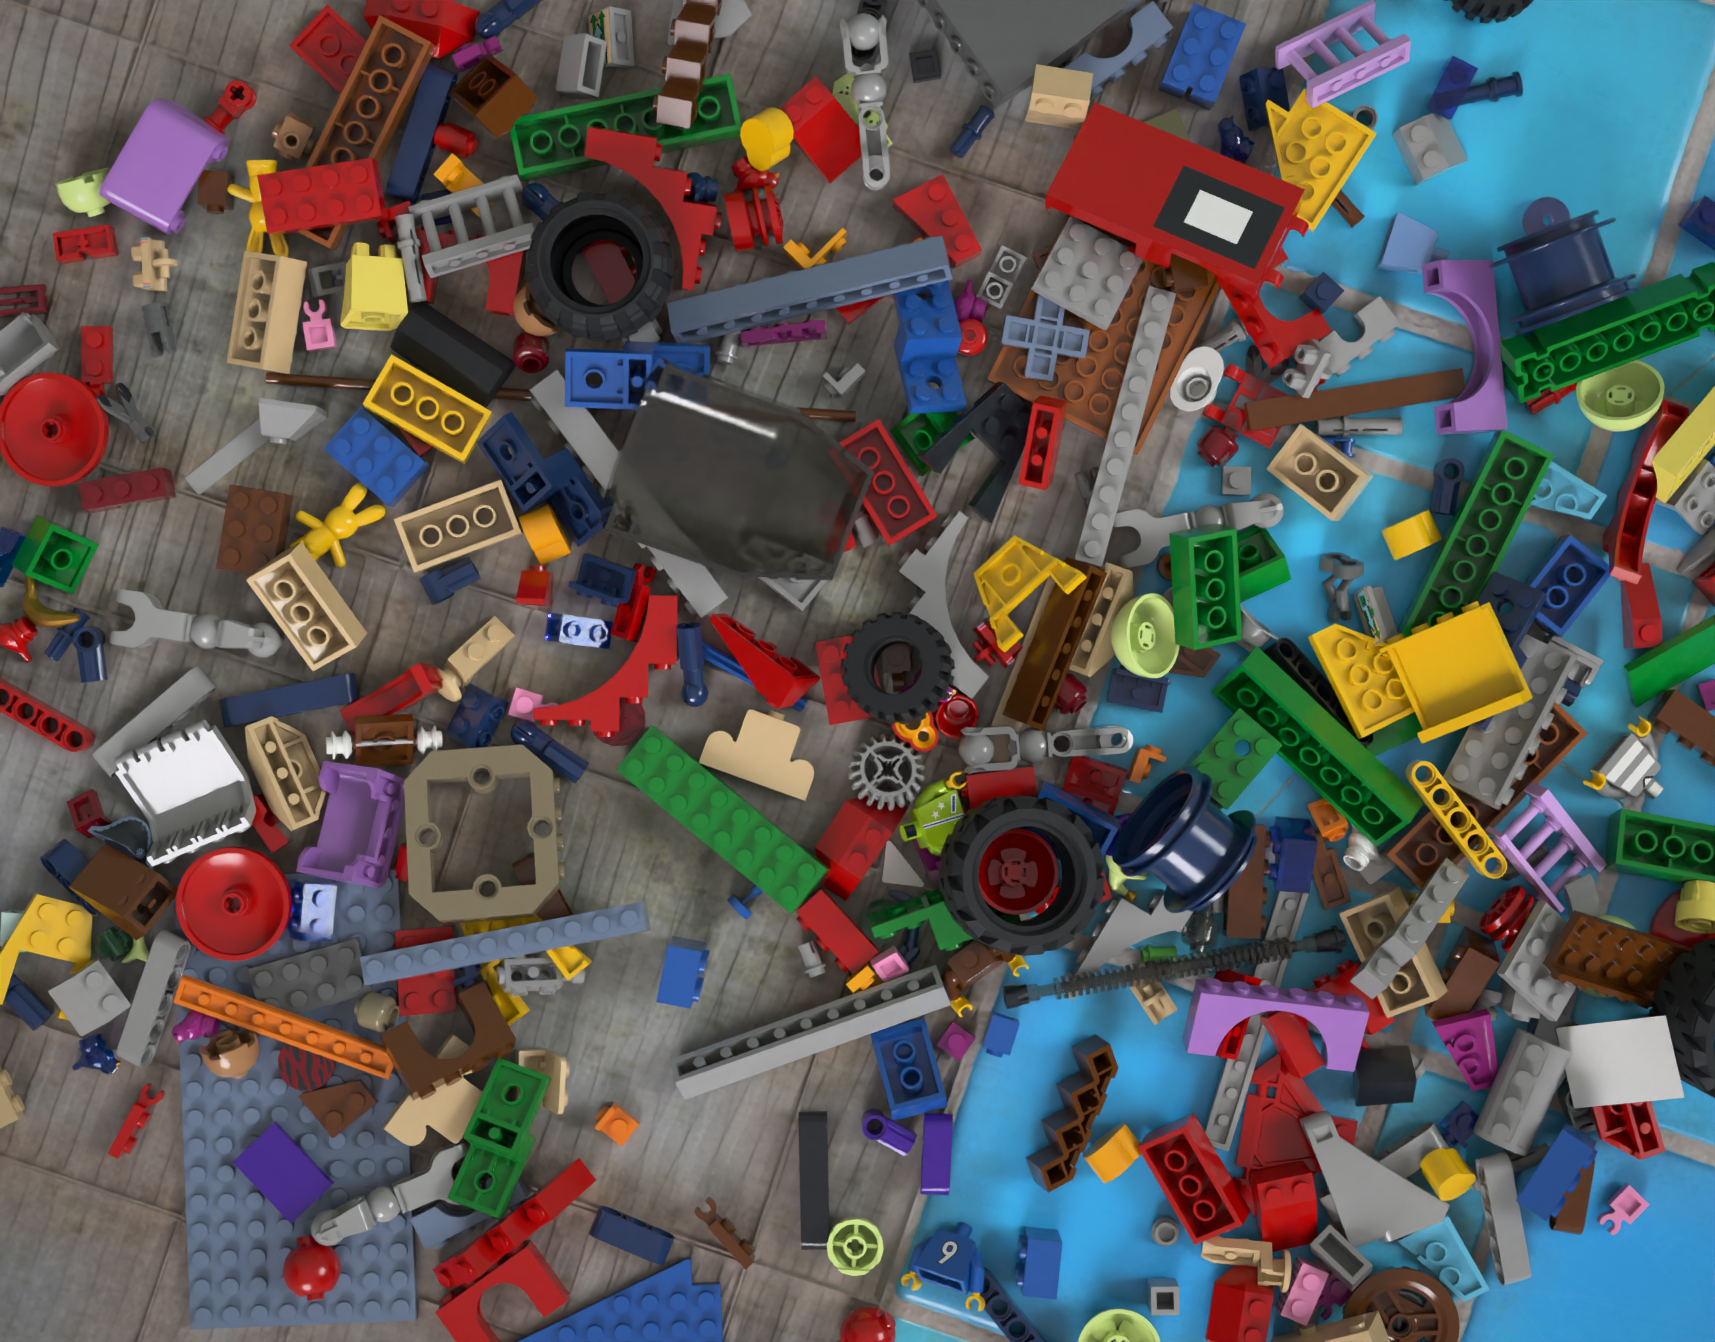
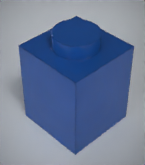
M991 1011L981 1042L982 1046L987 1048L986 1053L996 1057H1002L1003 1054L1010 1056L1020 1025L1018 1019Z

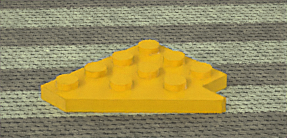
M1304 88L1289 112L1270 100H1267L1265 107L1280 179L1305 189L1296 217L1305 220L1309 224L1308 230L1313 232L1377 133L1328 102L1311 108L1306 102V89Z
M1336 623L1308 636L1358 739L1415 712L1388 651L1383 653L1379 651V649L1387 646L1388 643L1382 642L1374 645L1376 643L1374 638Z

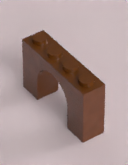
M484 981L458 994L457 1003L474 1034L472 1045L461 1056L444 1060L429 1055L421 1047L407 1021L381 1034V1043L412 1100L419 1097L421 1100H424L436 1093V1088L445 1083L447 1086L453 1085L462 1079V1074L470 1070L473 1073L488 1065L487 1061L495 1057L498 1059L504 1058L513 1052L512 1048L515 1047L516 1038Z

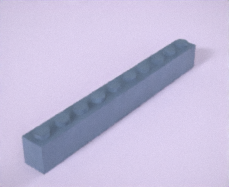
M943 236L927 237L922 241L910 244H899L893 248L881 251L874 250L868 254L853 258L846 257L840 261L817 264L812 268L800 271H789L783 275L771 278L765 277L747 284H736L730 288L718 291H707L702 295L690 298H679L674 302L667 303L673 337L677 343L688 344L953 278Z
M637 902L362 956L360 961L364 985H374L650 931L651 927L646 902Z

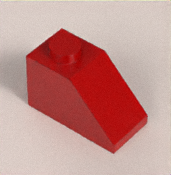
M529 565V571L521 570L516 603L532 606H552L553 573L546 572V566Z

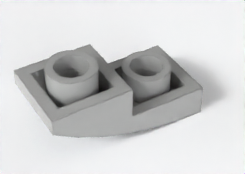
M1002 244L976 297H982V300L988 301V303L1002 309L1027 257Z
M1591 874L1584 877L1576 876L1570 879L1564 886L1563 894L1564 899L1569 905L1568 917H1571L1574 910L1592 916L1598 915L1600 910L1599 900Z

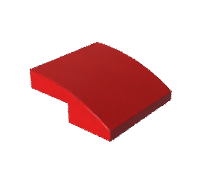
M1072 756L1061 790L1113 816L1127 775V769L1087 756Z

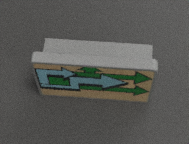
M609 6L588 15L589 35L607 41L603 68L609 66L624 69L635 67L631 10Z
M1370 585L1364 586L1353 595L1365 634L1375 639L1376 643L1374 645L1382 642L1387 643V639L1398 635L1382 586L1371 588Z

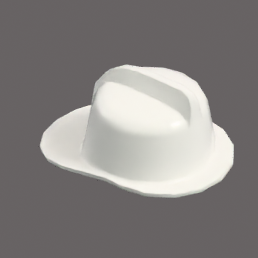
M1203 346L1194 349L1186 356L1170 388V398L1173 404L1180 410L1196 411L1213 401L1224 371L1223 359L1219 352L1213 348Z

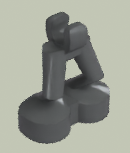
M1332 552L1320 555L1319 569L1332 574L1322 582L1330 606L1327 612L1328 619L1332 622H1338V613L1341 612L1343 620H1350L1352 612L1348 598V588L1354 579L1364 575V563L1351 559L1350 556L1343 553ZM1338 578L1343 579L1336 589L1333 583Z

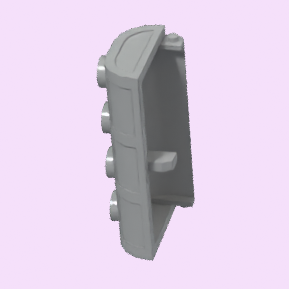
M22 312L0 330V396L8 393L12 386L22 378L28 377L37 366L50 359L59 350V346L51 332L34 313L30 315L28 312Z
M1517 1027L1475 1124L1473 1133L1511 1152L1527 1156L1570 1058L1571 1051Z

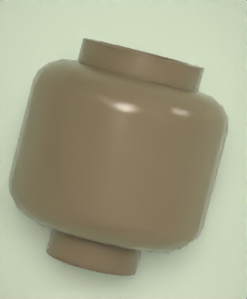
M374 991L365 994L363 998H359L354 1008L360 1026L379 1032H384L389 1027L392 1028L399 1017V1007L395 999Z

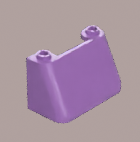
M155 99L148 105L102 183L99 194L114 205L168 235H174L185 225V213L181 208L207 163H213L216 160L218 162L221 161L227 154L228 147L226 146L231 139L176 101Z
M323 761L318 780L321 788L330 793L319 840L317 847L308 846L300 853L296 871L360 886L381 888L388 877L405 806L404 779L378 768Z

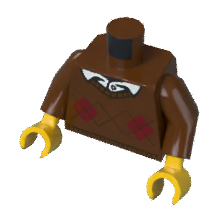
M973 941L946 961V971L941 975V979L954 1011L960 1017H963L961 1010L967 1006L972 1011V1005L962 995V992L1002 963L1007 962L1016 977L1020 976L1017 971L1018 968L1026 967L1028 970L1029 967L1023 956L1012 953L1008 954L981 942Z

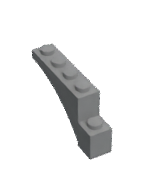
M1446 857L1403 915L1371 954L1362 962L1350 982L1371 999H1374L1385 990L1399 969L1419 952L1469 875Z
M1163 889L1160 893L1155 892L1147 905L1150 908L1148 913L1121 896H1118L1116 900L1112 898L1104 910V913L1107 915L1102 924L1097 923L1090 933L1089 937L1092 938L1089 946L1087 949L1082 947L1077 954L1075 962L1078 964L1073 972L1068 971L1060 983V986L1063 987L1061 990L1062 994L1073 1001L1084 984L1112 957L1146 938L1174 930L1180 933L1193 912L1186 910L1180 913H1170L1164 907L1165 890Z

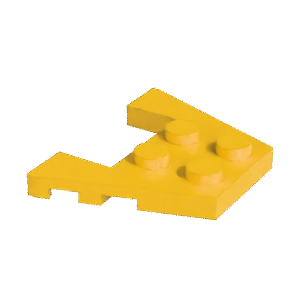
M1015 535L973 573L983 603L987 607L991 627L995 630L998 647L1004 652L1009 650L1024 636L1009 618L1008 614L1043 581L1051 576L1066 594H1069L1087 578L1085 574L1076 568L1067 565Z

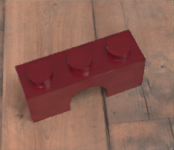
M162 467L78 483L83 511L91 513L121 508V505L130 503H151L176 498L172 472Z

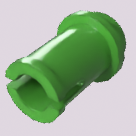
M1147 944L1146 947H1141L1140 950L1141 963L1147 964V967H1151L1152 964H1176V946L1151 947L1150 944Z

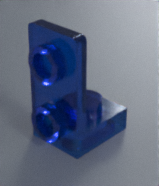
M1455 56L1447 59L1442 68L1445 71L1426 105L1427 110L1447 120L1453 118L1478 70L1477 67Z
M548 613L544 640L609 649L613 622Z

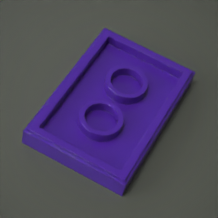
M277 1122L273 1123L233 1161L241 1172L291 1224L334 1184L327 1174Z

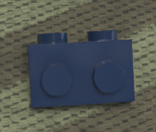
M1256 68L1239 77L1249 131L1269 126L1265 107L1267 100H1270L1287 112L1290 111L1283 68L1277 70V68Z
M586 553L583 554L577 580L569 581L568 587L577 590L576 594L585 598H593L595 596L601 599L600 603L617 607V604L629 603L637 570Z
M1120 664V668L1112 669L1106 702L1162 713L1167 687L1170 685L1171 679L1164 678V676L1160 678L1141 677Z
M469 683L445 734L470 748L487 747L492 741L493 734L500 720L504 717L509 702Z

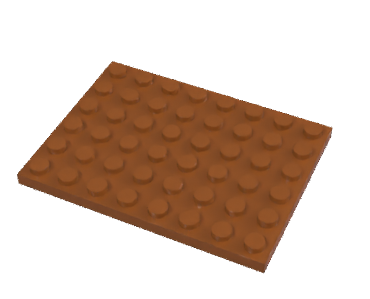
M1066 214V216H1065V218H1064V220H1063V222H1062V225H1061V227H1060V229H1059V231H1058V233H1057V235H1056V237H1055V239H1054V241H1053V243H1052V245H1051V247H1050V249H1049V251H1048V253H1047V255H1046V257H1045V259H1044V261H1043V264H1042V266H1041V268H1040V270H1039V272H1038L1036 278L1038 277V275H1039V273H1040V271H1041V269H1042V267H1043V265H1044L1046 259L1048 258V256H1049V254H1050V252H1051V250H1052V248H1053L1055 242L1057 241V239H1058V237H1059V235H1060V233H1061V231H1062V229H1063L1065 223L1067 222L1068 218L1070 217V215ZM1082 221L1126 247L1136 248V243ZM1143 259L1106 331L1065 309L1062 325L1090 330L1085 359L1057 355L1052 382L1024 378L1028 349L1006 345L1002 346L986 381L992 384H996L998 381L1003 382L1018 397L1030 403H1033L1040 395L1068 401L1065 420L1106 440L1147 288L1151 286L1169 291V287H1165L1163 281V270H1166V267ZM1207 270L1209 284L1207 287L1176 293L1133 454L1135 455L1139 454L1220 286L1217 283L1216 277L1209 270ZM1031 288L1017 317L1031 320L1034 318L1038 293L1032 291Z

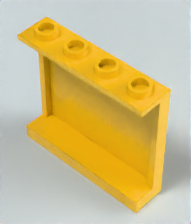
M1478 601L1461 608L1462 614L1455 617L1452 612L1436 618L1438 624L1429 627L1427 623L1411 629L1413 635L1404 638L1402 633L1387 639L1388 645L1379 649L1380 653L1388 651L1423 728L1422 731L1417 733L1421 744L1524 704L1533 698L1490 602L1481 606Z

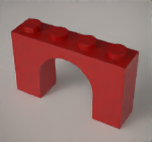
M421 226L420 230L415 229L421 245L418 248L427 300L423 302L434 304L438 276L430 278L424 266L422 255L428 254L431 251L424 226ZM449 230L448 234L438 233L442 249L458 244L455 230ZM476 235V239L484 237L485 235ZM527 250L486 262L490 271V282L485 309L489 313L515 317L513 302L518 291L522 288ZM405 278L406 297H407V300H409L408 289H407L406 278Z
M1282 247L1271 267L1272 269L1277 268L1289 259ZM1214 274L1217 283L1222 287L1232 308L1238 314L1247 333L1253 339L1260 351L1261 357L1266 361L1269 368L1293 356L1298 345H1308L1311 339L1319 341L1332 332L1318 308L1296 320L1283 321L1268 312L1261 301L1259 291L1255 299L1251 298V295Z
M1032 764L1016 766L1011 770L965 773L966 780L961 781V784L967 781V784L961 788L963 798L968 797L970 808L965 809V814L970 809L977 808L982 802L996 797L1038 794L1034 766Z
M1347 959L1336 966L1337 970L1330 975L1327 973L1321 974L1312 980L1314 984L1306 989L1304 987L1299 988L1306 992L1318 993L1319 991H1326L1333 995L1346 996L1347 994H1353L1363 998L1370 1012L1364 1034L1373 1035L1396 1021L1393 1016L1386 1017L1377 996L1371 999L1350 982L1362 964L1361 961ZM1277 1010L1266 1011L1267 1013L1260 1016L1263 1025L1292 1076L1303 1078L1325 1064L1309 1035L1308 1020L1292 1012Z
M532 1240L526 1244L522 1243L516 1249L509 1252V1256L504 1260L500 1261L499 1259L479 1278L468 1284H462L464 1288L455 1294L451 1291L439 1300L441 1305L435 1313L456 1342H500L485 1321L480 1307L482 1294L493 1285L509 1283L520 1287L529 1296L544 1318L568 1301L570 1293Z

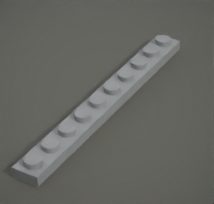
M1151 286L1147 288L1074 560L1097 567H1102L1176 293Z
M1283 873L1252 972V976L1261 979L1260 986L1272 985L1280 988L1312 882ZM1267 1012L1250 1016L1237 1060L1225 1059L1204 1127L1207 1137L1215 1148L1229 1152L1266 1033V1028L1260 1016Z

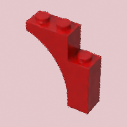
M418 663L390 683L339 711L351 734L355 735V717L397 715L416 705L417 701L442 689L439 682L443 681L436 666L431 667L430 663Z

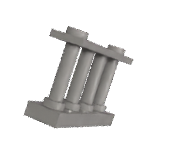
M518 174L502 176L496 181L436 199L422 200L416 205L408 207L410 214L414 215L415 224L423 223L431 252L422 255V259L430 278L530 248L532 241L530 237L534 232L532 222L528 224L523 223L515 196L523 191ZM505 198L513 227L505 231L496 232L488 203ZM478 207L485 236L470 241L461 211ZM450 215L458 244L442 249L434 220Z

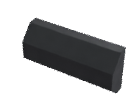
M423 301L413 307L398 326L390 346L393 351L434 378L487 408L516 367L512 359Z

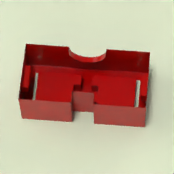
M109 224L52 233L56 259L62 264L86 261L85 255H89L94 259L118 256L115 230Z
M264 794L256 795L253 797L256 814L252 825L271 853L277 852L292 841L288 842L278 828V825L275 826L281 821L270 810Z

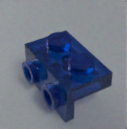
M295 881L294 888L291 889L292 916L287 926L291 938L298 941H332L336 884Z

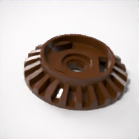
M1391 1266L1385 1267V1270L1379 1272L1374 1271L1353 1292L1349 1293L1346 1306H1343L1342 1320L1365 1314L1366 1310H1372V1312L1379 1311L1390 1342H1416L1423 1337L1426 1339L1425 1342H1458L1460 1330L1459 1316L1452 1297L1438 1280L1419 1269L1415 1270L1407 1266H1402V1268ZM1401 1288L1413 1290L1424 1296L1426 1299L1423 1305L1420 1306L1399 1295ZM1398 1317H1403L1407 1320V1327L1401 1332H1397L1392 1328L1393 1321Z

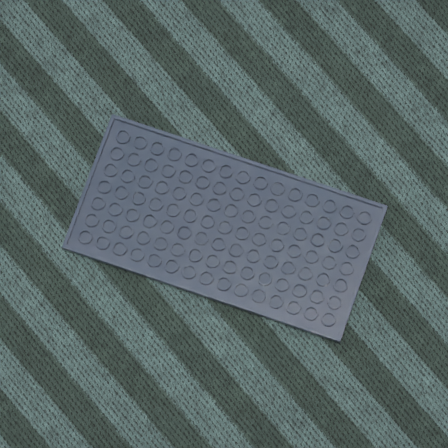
M389 869L386 882L381 888L365 887L303 873H283L291 891L292 911L288 926L281 938L262 954L241 961H227L214 958L199 950L191 942L190 954L182 976L186 974L256 1000L247 970L249 968L358 937L364 956L395 950L394 930H402L401 881L395 878L396 871L394 869ZM173 878V885L178 888L181 878ZM175 897V899H174V925H175V934L178 935V936H180V937H182V938H184V939H186V940H188V941H190V940L187 938V936L185 935V933L183 932V930H182V928H181V926H180V923H179V920H178V917H177V912H176V897ZM396 980L373 985L374 992L393 997L398 1006ZM364 995L297 1014L382 1045L381 1034L384 1032L362 1027L357 1021L354 1008L358 999L363 998ZM178 1005V1023L182 1022L191 1009ZM399 1016L392 1028L405 1022L406 1016ZM221 1020L219 1029L221 1031L230 1027H236L237 1031L245 1030V1028ZM256 1033L260 1047L257 1062L248 1071L247 1075L239 1079L216 1076L204 1064L200 1054V1046H207L210 1043L208 1038L200 1036L194 1040H184L179 1045L191 1330L417 1320L415 1228L410 1221L414 1215V1209L405 1213L401 1210L397 1217L388 1222L375 1221L376 1225L372 1229L346 1236L336 1245H331L339 1256L341 1273L336 1286L330 1292L324 1293V1299L307 1302V1297H299L291 1292L283 1278L284 1261L288 1253L297 1247L296 1238L312 1235L311 1223L318 1213L328 1209L334 1210L359 1195H364L367 1198L375 1188L381 1186L392 1187V1183L412 1174L411 1146L402 1143L381 1127L404 1097L403 1093L407 1090L395 1067L390 1079L387 1080L336 1061V1068L332 1077L322 1087L315 1090L362 1079L379 1102L336 1137L332 1138L299 1098V1095L305 1091L290 1087L281 1077L278 1070V1057L286 1043ZM275 1122L291 1136L334 1182L292 1224L233 1163Z

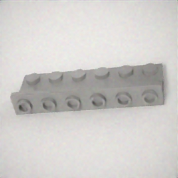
M1527 634L1519 645L1527 656L1521 672L1533 698L1524 704L1494 715L1486 731L1470 725L1443 775V778L1450 787L1497 810L1500 809L1502 804H1509L1515 792L1511 788L1515 779H1522L1528 767L1524 761L1529 753L1534 755L1538 749L1541 739L1537 737L1541 729H1548L1554 717V714L1550 713L1554 704H1561L1567 692V689L1563 688L1567 679L1573 680L1580 667V664L1576 663L1578 654L1573 652L1570 655Z

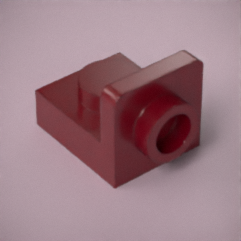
M92 789L67 801L75 830L87 838L95 837L87 831L89 827L107 826L112 823L111 820L104 816L98 794Z

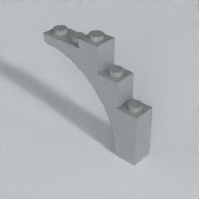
M959 511L956 516L950 513L941 525L945 529L939 538L933 535L924 547L927 551L926 555H923L917 549L913 553L909 551L905 553L898 562V565L902 567L898 573L924 592L922 597L917 594L907 606L911 610L909 614L916 615L928 622L943 635L945 642L951 648L952 653L950 656L955 663V669L951 670V675L954 676L953 686L972 699L989 676L972 661L960 644L952 627L946 604L945 578L949 556L957 535L968 519L966 515ZM920 654L918 656V659L922 661V656Z

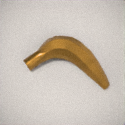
M25 576V594L22 607L25 616L33 624L52 628L72 624L80 620L81 616L79 614L45 607L37 596V580Z

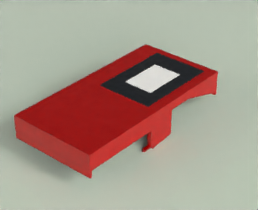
M1095 102L1047 191L1045 200L1046 210L1052 207L1136 243V248L1129 246L1127 251L1137 254L1139 258L1169 268L1172 254L1204 267L1248 293L1254 299L1265 281L1273 283L1279 289L1284 276L1271 267L1289 230H1296L1304 237L1309 228V224L1305 220L1296 217L1305 189Z

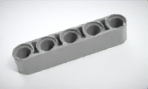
M198 666L191 669L98 748L92 756L111 778L116 776L115 770L117 766L114 760L116 757L132 750L136 752L137 748L159 740L206 700L217 688Z
M167 930L161 931L154 939L117 1048L118 1057L140 1068L147 1067L153 1060L190 954V941Z
M1428 1122L1373 1158L1404 1178H1407L1421 1169L1420 1162L1427 1154L1439 1148L1448 1149L1449 1145L1434 1122ZM1327 1187L1318 1195V1199L1331 1219L1337 1222L1340 1221V1218Z
M1504 1151L1475 1160V1167L1496 1276L1503 1286L1531 1278L1530 1262L1520 1207L1516 1201L1518 1196L1510 1159Z

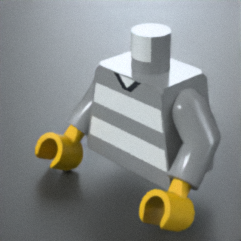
M1638 716L1640 720L1638 726H1634L1632 723L1628 725V728L1635 735L1623 732L1598 763L1589 771L1593 778L1590 782L1584 780V785L1595 789L1603 797L1624 799L1628 796L1636 798L1642 791L1651 799H1654L1662 792L1664 787L1653 778L1659 772L1661 766L1657 762L1659 756L1650 733L1651 723L1641 716Z

